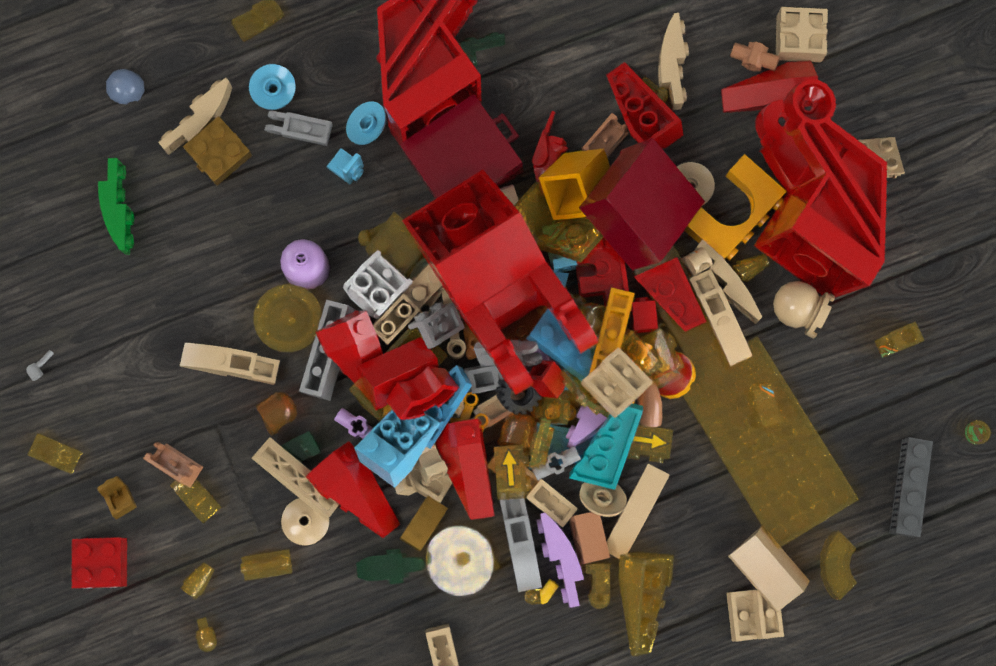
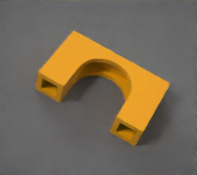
M745 154L729 170L726 177L748 197L751 205L749 219L740 225L727 226L716 221L701 207L684 230L698 243L704 240L724 260L728 259L729 261L739 251L736 247L741 241L746 244L754 235L752 229L756 225L761 227L770 218L767 213L772 208L775 211L783 201L782 197L787 192Z

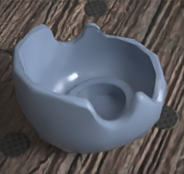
M119 69L114 71L107 79L106 92L114 102L127 105L129 102L141 99L144 92V81L135 72L128 69Z

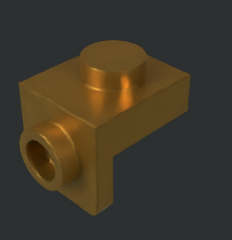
M118 476L105 481L104 484L97 487L98 492L105 498L109 510L116 520L137 508L128 486Z

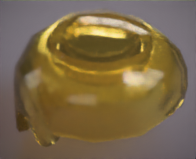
M593 302L582 305L579 310L587 319L596 337L599 336L606 306Z

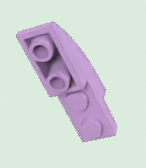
M589 400L587 406H581L576 416L580 420L576 427L573 425L570 427L566 436L569 439L568 448L579 446L599 431L610 415L600 403Z
M541 513V519L536 521L539 534L544 533L546 543H541L544 558L549 557V561L559 560L560 565H556L558 579H563L565 588L561 589L563 603H568L570 608L580 606L575 581L584 580L576 553L559 526L546 513Z

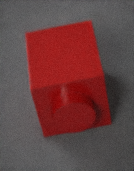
M648 297L636 298L635 302L632 303V312L630 313L632 334L655 332L658 329L656 302L649 301Z
M543 360L541 363L534 365L529 372L534 383L531 386L541 397L558 398L570 380L554 361Z

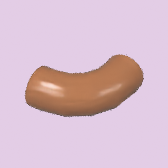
M644 371L653 383L637 398L638 405L643 406V413L639 423L646 427H658L662 424V401L654 379Z

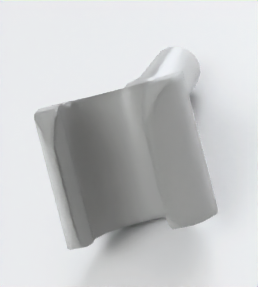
M51 350L37 363L27 367V374L32 381L39 379L43 375L40 367L54 354Z

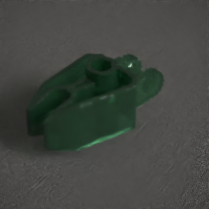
M401 549L386 550V555L366 557L357 562V578L367 581L389 579V584L404 583L403 578L409 577V572L425 569L426 560L422 557L407 558V553H401Z

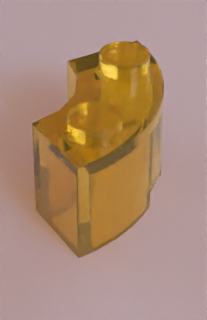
M833 531L828 536L820 555L821 578L826 590L834 600H841L857 584L850 569L851 556L856 547L840 531Z

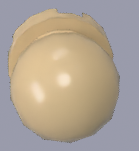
M801 281L789 282L783 285L776 293L773 302L774 312L779 321L786 326L793 328L805 327V335L814 339L817 336L814 330L816 327L822 328L832 308L828 305V302H833L835 296L825 292L823 296L819 297L816 289L810 284Z

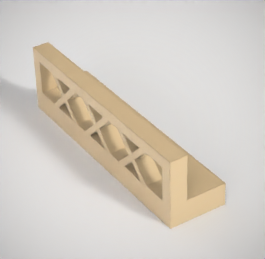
M269 437L252 457L255 462L325 520L339 506L336 501L331 498L326 499L305 477L311 471L272 438Z

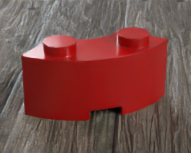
M427 366L417 377L405 382H398L386 399V402L400 420L415 419L424 416V411L435 405L438 408L455 394L459 386L446 369Z

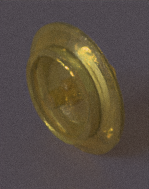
M293 284L279 285L268 290L258 301L254 311V327L259 338L270 348L280 352H295L307 347L315 340V332L318 330L322 310L316 297L307 289Z
M451 526L440 531L430 542L426 553V566L431 579L440 589L449 594L465 596L479 591L488 583L494 569V554L487 539L477 530L467 526Z

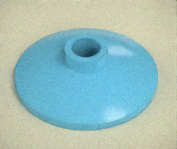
M276 64L260 67L254 72L249 82V92L254 102L260 107L269 110H276L286 106L292 100L296 90L295 80L290 71ZM272 86L278 88L275 93L269 91Z
M373 101L365 102L358 106L352 112L347 122L346 132L348 138L358 145H365L374 141L381 134L386 124L387 116L384 107Z

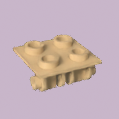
M895 137L858 140L887 162V178L895 179L897 176L905 173Z

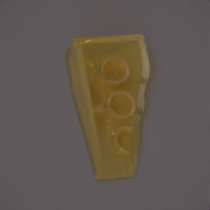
M644 552L620 555L619 584L632 656L651 653L659 626L656 621L659 609H663L665 601L662 600L665 587H670L672 581L674 555Z

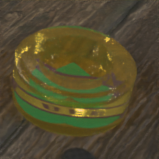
M983 421L969 423L964 432L967 441L974 445L987 442L991 434L989 426Z

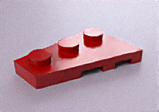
M678 257L634 276L685 332L707 323Z

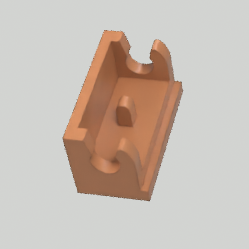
M611 113L582 147V151L604 148L608 158L628 135L626 124L621 125L617 121V116Z
M156 442L154 444L158 448L156 453H147L143 459L178 482L191 487L203 466L167 443L163 445Z
M593 512L572 516L569 519V524L579 564L610 558L601 516Z

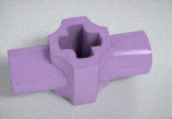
M341 408L334 419L347 428L348 433L356 439L359 437L363 439L373 429L368 425V421L360 415L356 417ZM360 421L363 422V431H357V433H354L355 428L353 427V424L355 422H357L358 424Z

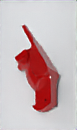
M552 111L532 158L538 192L542 196L545 195L539 177L561 157V154L568 150V147H566L567 142L563 138L549 136L556 114L555 111Z

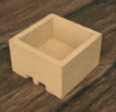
M780 8L776 17V55L780 56L779 60L822 62L827 54L826 24L828 9Z

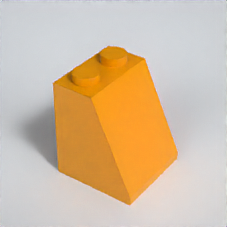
M604 148L564 153L539 177L553 220L586 217L579 209V206L610 168Z

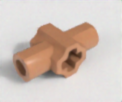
M749 42L748 46L735 43L731 52L732 58L741 60L742 66L754 72L761 71L762 67L775 71L780 58L778 55L768 53V47L759 42Z

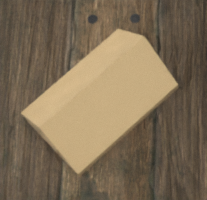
M760 526L729 555V558L776 612L803 593L810 582L763 526Z

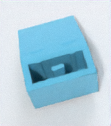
M391 410L355 447L359 461L395 488L413 469L438 428L439 422L427 413L415 419L400 420L395 412Z

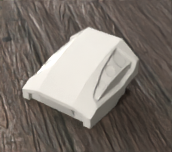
M377 250L359 267L344 284L343 288L350 299L363 311H367L369 316L379 319L387 308L409 288L413 281L410 278L406 279Z

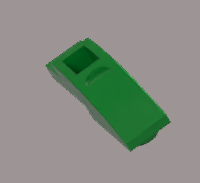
M108 158L107 181H98L100 208L107 230L121 252L125 255H130V248L134 246L133 234H130L131 225H134V212L126 204H122V202H125V189L122 188V179L126 178V168L118 158Z

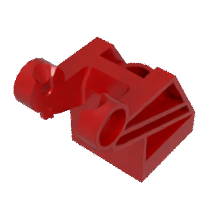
M388 0L377 8L380 52L376 60L381 66L383 106L388 115L389 131L399 145L472 94L482 103L481 75L455 40L469 14L473 12V6L477 4L478 0Z
M809 79L792 88L787 93L785 101L779 99L765 106L758 113L755 120L756 131L763 146L759 152L763 154L767 164L782 187L787 191V194L754 246L802 282L810 284L821 296L827 292L836 298L870 286L885 262L887 162L831 120L836 108V98L833 91L826 83L820 80ZM804 102H809L811 104L810 111H807L804 108ZM779 118L785 119L784 126L779 124Z
M483 169L402 220L463 320L490 356L515 395L521 393L534 383L516 355L515 347L511 340H507L501 331L535 308L543 305L549 309L557 319L567 338L573 341L580 354L598 343L596 334L587 319L545 261L521 213Z

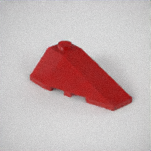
M811 60L787 62L777 66L775 71H765L722 89L723 113L762 110L773 101L779 99L785 101L787 93L801 82L809 79L818 80V75ZM804 102L803 106L810 107L811 104L809 102Z
M625 62L606 75L629 133L638 143L653 138L664 149L683 136L681 119Z
M354 311L315 333L324 353L341 368L340 370L355 383L359 391L371 402L356 366L383 353L377 333L367 311Z
M472 419L447 424L436 440V449L448 468L447 473L470 520L495 516L481 420Z
M350 441L332 452L305 476L323 497L336 501L341 505L340 509L345 512L350 511L356 515L363 525L382 538L386 537L400 525L369 468L359 461L355 447Z

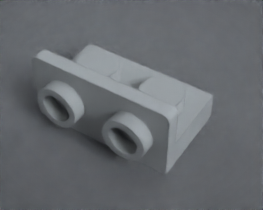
M439 302L429 307L430 312L427 313L425 311L414 316L415 321L408 325L409 329L419 328L428 349L437 346L465 328L453 302L446 305Z

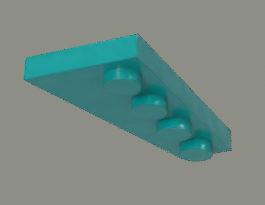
M632 403L616 418L610 414L581 455V460L577 461L570 471L569 479L615 490L641 419L643 406Z

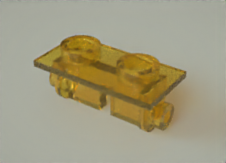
M289 549L241 557V572L244 574L245 581L293 573Z

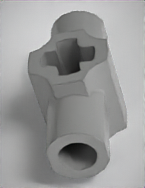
M575 446L559 454L554 452L548 455L547 460L531 468L536 479L540 480L552 473H562L564 467L581 460ZM554 456L556 459L563 460V464H560L562 468L559 470L549 466V463L552 462L551 458Z

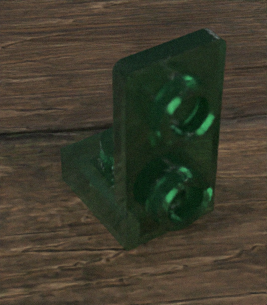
M494 32L487 34L485 38H467L462 43H459L472 64L478 66L475 51L505 45V35Z
M311 430L281 445L299 462L311 456L313 457L322 451Z

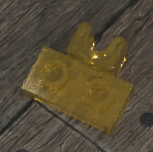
M542 418L539 431L534 432L528 454L529 457H532L529 465L530 468L539 470L540 465L546 464L555 429L550 427L551 420Z

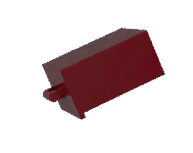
M474 94L400 144L404 155L435 199L482 169L499 188L516 176L524 173L522 161L510 145L519 138L518 133L504 114L492 120ZM503 121L512 135L506 139L496 124Z
M651 138L622 149L618 158L579 206V209L632 270L660 263L704 204L705 200L658 143Z

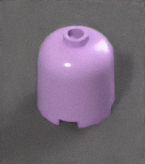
M305 239L295 240L288 244L282 252L280 260L281 269L288 282L295 288L307 291L321 286L328 278L330 271L328 257L321 247L313 241Z

